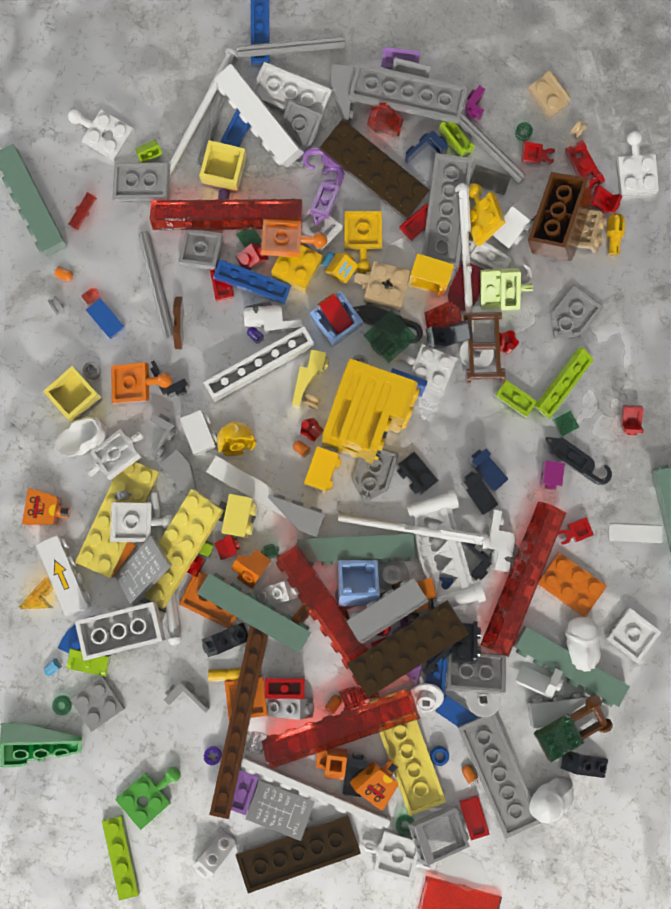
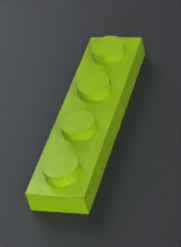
M579 347L534 406L545 418H551L594 361L584 348Z
M119 815L102 820L119 901L139 896L140 892L123 816Z

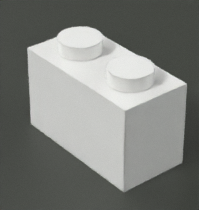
M200 410L180 418L195 456L217 448L215 444L217 442L216 434L214 431L211 432L208 426L211 424L208 414H204Z

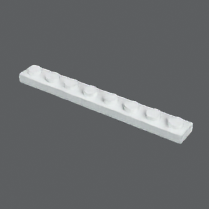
M246 755L243 759L241 766L244 767V771L247 773L255 774L256 772L263 775L262 778L269 782L275 780L281 783L280 786L285 789L291 790L293 788L298 790V794L309 798V796L317 798L316 801L322 805L327 806L331 804L335 806V810L341 813H346L347 811L354 814L353 817L360 821H364V819L371 821V825L376 828L382 829L385 827L388 829L391 820L387 815Z

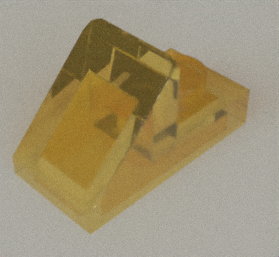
M45 577L19 605V608H53L43 598V596H48L54 589L50 578Z

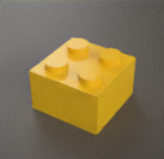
M300 244V257L279 256L271 271L272 277L306 294L321 266L323 255Z

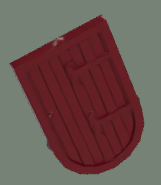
M463 260L448 291V302L454 309L459 311H465ZM470 263V266H472L471 285L472 303L474 306L480 295V271L485 269Z

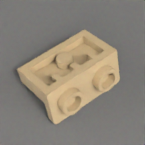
M550 70L546 71L542 78L528 87V91L548 118H551L567 107L570 101L569 92L562 88L557 76L552 74Z
M589 210L577 248L591 249L593 253H597L598 247L602 245V231L605 230L607 225V219L602 211Z

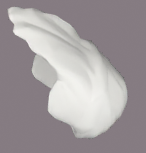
M95 416L78 419L70 425V428L59 434V438L55 440L56 450L61 455H67V457L85 454L90 449H95L105 440L106 427Z
M576 617L567 625L565 631L566 645L572 664L576 666V669L584 672L591 671V669H595V665L599 663L601 657L599 630L596 623L590 618Z
M558 776L549 783L541 785L530 801L529 810L532 816L546 824L561 818L569 810L574 800V789L571 780L566 779L565 776Z

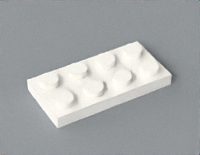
M266 62L263 63L253 86L254 91L265 104L284 112L289 100L324 113L332 95V89Z

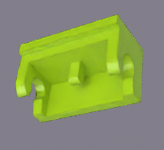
M444 121L440 124L438 132L446 139L448 145L457 156L466 157L475 151L474 143L469 141L456 123H446Z
M71 648L66 668L107 677L111 655L84 661L81 649Z

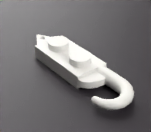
M469 241L471 244L469 246L470 257L489 269L515 268V262L511 257L488 243L484 242L481 246L475 245L474 241ZM527 264L524 265L527 269V276L521 278V284L528 283L532 278V269Z

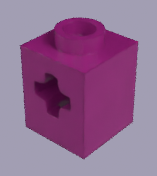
M543 461L540 485H545V489L556 490L557 487L562 486L565 463Z

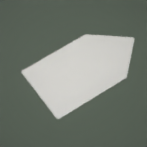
M406 236L387 246L383 259L384 264L412 270L416 253Z
M461 851L446 857L438 873V877L466 891L489 883L482 862Z

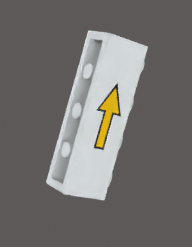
M56 535L36 544L65 616H71L91 607V596L83 588V577L75 569L77 564L73 555L70 556L67 550L69 544L66 538Z

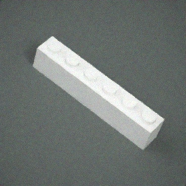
M232 64L228 65L214 79L218 83L217 89L223 95L226 94L230 98L228 100L229 104L234 109L238 108L241 112L239 114L240 118L245 123L249 122L252 126L250 128L252 133L257 138L261 137L263 140L261 144L268 152L270 150L273 152V159L279 166L282 164L288 168L304 153L236 67Z
M303 326L203 383L214 402L310 350L314 347V342Z

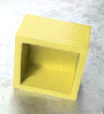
M209 140L199 175L202 184L238 192L247 159L246 149Z
M73 366L43 391L71 422L76 421L102 398Z
M229 494L221 533L247 539L248 535H252L254 524L251 523L252 516H256L258 506L253 498Z

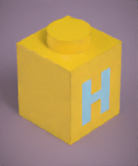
M336 253L325 269V272L335 281L346 284L358 267V264L353 261L354 257L349 253Z

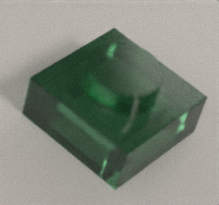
M253 225L236 234L244 249L250 244L262 243V239Z
M571 411L552 420L561 436L579 428Z

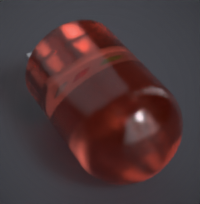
M91 288L81 295L82 300H84L82 303L86 302L88 305L97 299L99 291L96 288Z

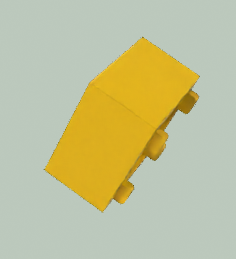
M417 253L408 285H411L413 289L418 287L437 293V296L440 297V294H445L454 264Z
M317 446L304 485L323 493H327V490L331 491L333 487L331 479L335 468L339 469L341 464L339 454Z

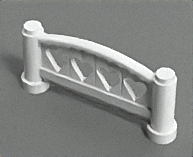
M448 490L446 494L407 505L409 516L415 518L414 526L426 528L427 525L424 524V519L431 518L442 522L435 530H440L441 528L457 530L452 509L459 508L455 490ZM415 534L416 550L426 579H434L437 597L432 599L434 607L448 600L452 607L474 601L478 603L486 601L481 582L472 583L461 541L445 539L447 540L446 543L437 552H433L431 550L432 544L429 542L431 536ZM435 555H442L452 560L443 570L439 571L436 568L437 562L434 561ZM442 573L457 577V580L446 590L441 587L442 581L439 579Z

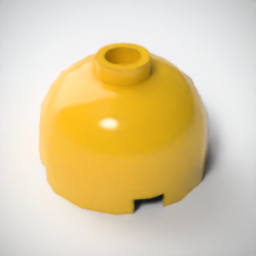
M228 422L218 432V451H222L225 456L243 455V450L248 448L250 452L256 446V439L252 429L247 424L241 422Z

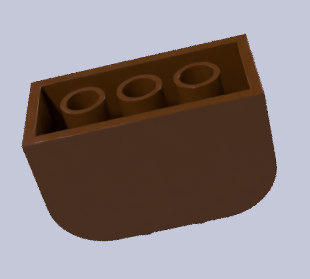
M556 172L550 173L528 238L532 254L565 261L573 259L590 209L591 189L589 178Z

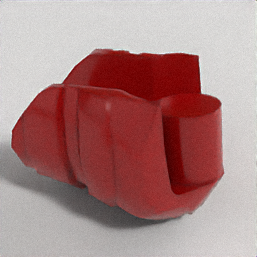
M513 330L503 333L499 332L500 351L511 353L519 345L515 332Z
M313 417L303 420L301 423L300 434L313 442L324 431Z

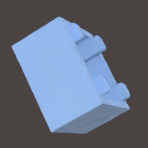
M341 291L335 295L354 323L341 334H336L320 307L310 312V319L332 348L363 326V320Z
M338 560V606H366L374 600L379 601L380 590L377 560Z

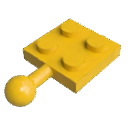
M473 183L469 185V197L473 198L476 204L470 210L471 235L475 245L481 246L506 221L496 195L489 192L482 199L481 186Z
M344 211V250H359V261L357 262L358 267L356 270L360 274H366L371 269V265L367 261V250H382V211Z

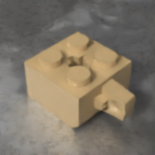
M374 261L371 272H366V275L355 274L354 283L363 285L362 289L366 290L364 302L400 312L411 270ZM386 284H389L388 289H385Z

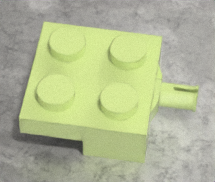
M519 268L480 271L481 309H520L521 291H533L532 283L521 284V271Z

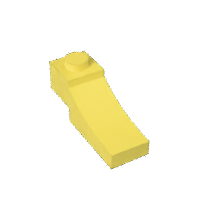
M311 349L308 368L300 366L292 406L300 408L310 383L318 374H323L324 369H328L329 358H326V352Z

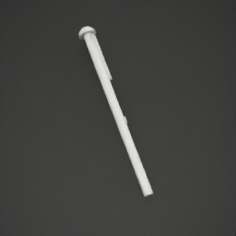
M228 48L225 51L226 56L214 79L232 63L233 59H238L236 49ZM214 79L169 162L171 165L170 176L217 91L218 83Z
M460 183L456 186L455 192H459L465 312L473 313L472 266H470L469 232H471L470 189L467 184ZM472 320V333H473V332H474V321Z
M158 492L151 493L153 517L161 518ZM155 526L158 542L164 535L163 526ZM174 593L166 605L170 638H167V641L171 645L179 644L182 639Z
M339 514L338 521L479 544L483 545L482 549L488 548L491 544V539L486 534L482 535L446 528L435 530L406 525V523H393Z

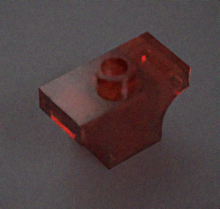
M380 102L379 107H371L367 125L375 133H385L392 137H399L403 119L386 102Z
M446 302L424 312L427 328H444L462 322L460 306L454 305L453 302Z

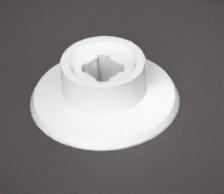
M473 337V343L489 342L482 337ZM466 340L460 348V358L463 364L469 368L468 340ZM473 350L480 353L479 358L474 356V370H482L491 364L494 350Z
M391 558V562H379V587L387 591L392 589V584L408 579L409 572L405 563L399 562L398 558ZM389 570L396 572L394 579L387 576Z
M422 683L410 690L409 700L420 711L431 712L443 703L444 694L436 685Z
M467 692L466 703L470 711L475 715L489 717L499 710L501 696L500 694ZM485 697L486 703L481 704L480 698Z

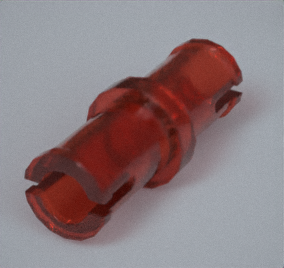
M86 192L79 206L75 207L76 211L68 222L69 226L79 230L85 217L89 216V211L95 200H97L94 195Z

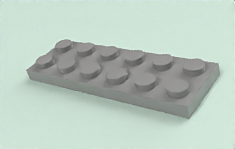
M357 63L349 100L459 124L467 86Z
M436 153L422 255L454 264L453 268L458 269L462 242L459 192H455V188L460 183H465L469 186L473 158Z
M496 715L478 717L458 726V730L505 839L542 823L530 813L531 796Z

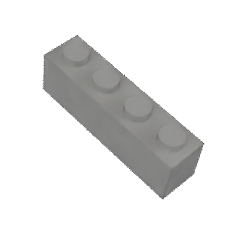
M414 578L412 580H404L400 583L401 587L395 591L393 589L383 594L384 598L379 601L374 600L366 605L367 608L362 612L356 611L349 616L350 619L347 620V623L361 644L429 602Z

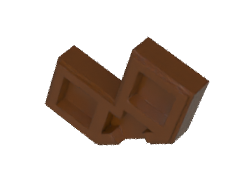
M176 297L173 305L174 348L182 349L184 341L182 326L184 316L183 297Z

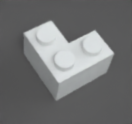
M524 195L510 208L504 217L506 223L493 236L508 248L513 244L518 245L524 237L522 235L523 231H528L532 227L539 206Z

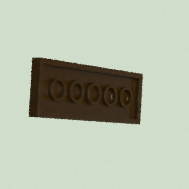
M344 119L338 123L319 147L322 153L405 220L410 217L430 191V189Z
M448 600L357 656L348 662L347 665L369 698L469 635Z
M346 814L306 828L301 841L286 835L237 852L235 856L247 893L249 894L361 854L349 815Z

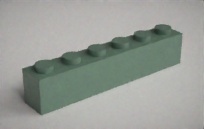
M14 144L1 149L0 171L4 175L2 180L7 188H11L12 193H10V196L15 204H19L21 208L18 210L23 220H27L29 225L26 227L30 235H35L37 239L35 245L39 252H44L46 256H49L67 247L18 149Z
M414 534L297 539L298 563H302V566H314V562H322V565H333V561L380 559V563L391 562V558H399V562L411 561L410 557H415Z
M216 572L214 576L210 573L208 574L197 592L198 595L299 654L301 653L311 635V632L308 631L309 626L302 622L298 624L292 622V616L285 612H282L280 615L274 611L276 607L267 602L264 605L258 602L259 597L250 592L247 595L241 592L242 588L233 582L231 585L225 583V578Z
M523 626L513 644V647L517 649V654L525 658L527 655L534 658L533 663L542 668L544 665L551 668L550 673L552 674L555 669L563 671L562 675L568 678L567 682L576 688L578 685L584 687V692L590 696L598 695L602 698V703L609 707L613 705L619 707L630 688L629 685L596 666L595 669L586 672L576 669V666L572 664L568 650L526 626Z

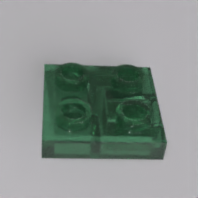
M393 310L389 311L363 335L374 351L383 357L388 364L417 339Z
M569 713L534 732L550 763L585 743Z

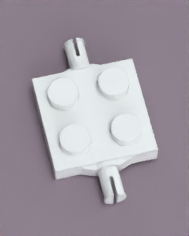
M121 429L90 451L94 457L95 464L86 472L92 477V475L100 470L109 480L113 479L141 458L135 444L144 437L138 431L129 438Z
M384 830L378 846L366 842L364 851L376 855L373 867L375 872L412 882L414 872L418 867L430 870L431 865H425L420 862L413 839Z

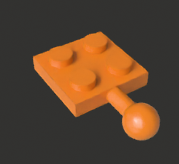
M263 219L261 255L300 257V243L313 244L317 248H322L327 244V237L324 233L319 232L314 236L301 235V221Z
M146 362L111 366L113 404L149 401V385H159L162 388H167L172 384V377L166 372L160 373L158 377L149 378V363Z

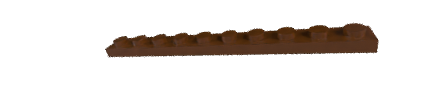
M251 625L209 813L211 816L229 819L269 636Z

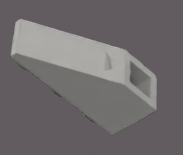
M333 64L331 75L332 94L342 119L349 123V120L353 121L354 109L350 108L351 103H355V101L349 100V94L355 75V66Z
M178 449L160 463L162 467L160 471L167 479L171 477L175 482L173 487L179 494L183 492L187 497L191 489L197 491L192 465Z
M274 493L273 496L268 495L272 503L298 531L314 537L318 536L325 514L321 513L322 509L313 506L310 509L303 507L304 503L297 500H292V503L284 500L285 496Z
M579 692L572 693L571 697L566 698L563 695H554L549 700H544V697L532 698L533 702H527L530 726L533 728L551 726L584 705L588 696Z

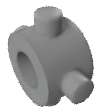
M128 491L116 492V495H114V498H117L118 501L127 500L131 497V493H128Z

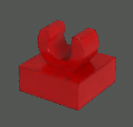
M196 556L187 573L198 577L206 560Z

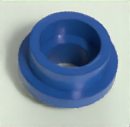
M435 746L430 751V758L433 764L443 766L449 761V752L445 747ZM438 752L443 753V757L441 759L436 758V754Z

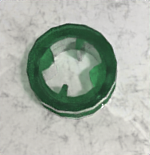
M527 122L520 123L515 130V137L522 142L529 140L533 133L532 126ZM521 129H526L527 133H524V135L520 134Z

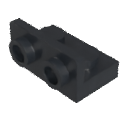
M415 451L396 466L398 468L396 472L403 480L406 478L410 482L408 486L414 494L419 493L421 496L439 481Z
M473 621L472 624L462 623L469 635L452 645V663L475 664L478 658H481V646H478V639L481 638V627H478V621Z

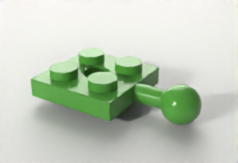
M170 767L166 770L165 777L157 784L146 772L115 800L141 830L171 804L170 799L162 789L169 783L177 782L181 777V772L177 767ZM139 797H147L148 805H140Z

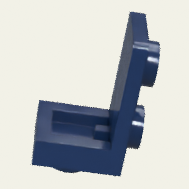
M434 130L429 134L425 133L419 139V143L416 146L412 145L406 151L405 162L408 164L428 145L437 153L446 154L448 142L443 136L439 137Z
M487 448L483 451L479 449L471 456L473 460L469 464L477 473L480 471L484 477L483 480L493 491H496L508 481V477L489 457L491 453Z

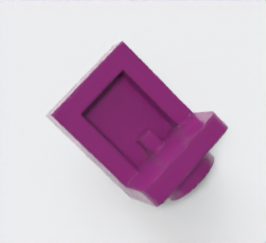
M480 85L476 90L472 89L468 95V102L465 108L469 116L479 120L483 116L484 109L479 107L478 103L483 98L485 88Z

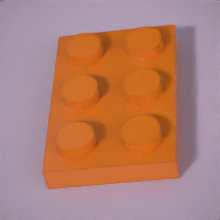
M560 552L556 554L536 583L583 617L588 615L607 587V585Z

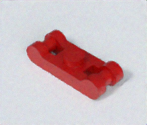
M583 140L577 142L573 147L565 148V153L579 177L588 178V175L592 174L593 178H589L590 189L596 184L600 185L605 182L603 174L598 170ZM578 152L581 154V157L577 158L575 155Z

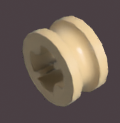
M580 119L570 133L576 134V138H579L588 124H583L582 119Z
M305 394V400L302 401V404L318 409L317 403L321 399Z

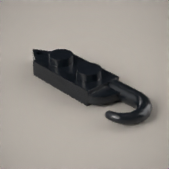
M368 303L363 306L353 307L364 324L388 333L399 335L406 327L416 330V338L413 340L408 339L407 343H417L423 336V329L418 323L403 318L398 314Z
M562 436L560 438L545 437L550 449L549 453L580 475H583L597 485H605L611 480L612 471L608 465H604V468L607 470V476L601 479L592 473L595 468L593 458Z

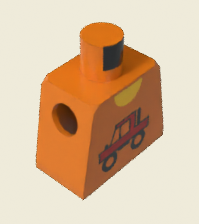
M28 488L22 525H57L59 517H70L71 507L61 506L62 498Z
M391 759L383 767L376 762H372L367 766V769L362 770L353 778L350 784L358 794L383 811L398 787L399 783L393 776L398 766Z

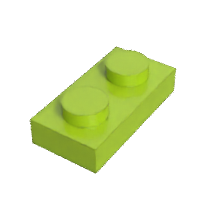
M508 380L503 383L495 395L496 398L525 418L538 402Z

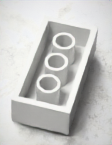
M157 601L75 621L84 661L166 640Z

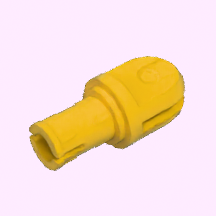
M614 213L608 219L606 236L609 238L608 255H620L621 238L625 236V218L622 214Z

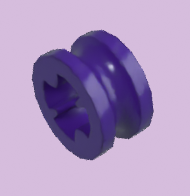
M216 746L207 748L203 755L204 761L211 766L218 764L222 758L221 750ZM209 751L218 754L215 761L212 758H208Z

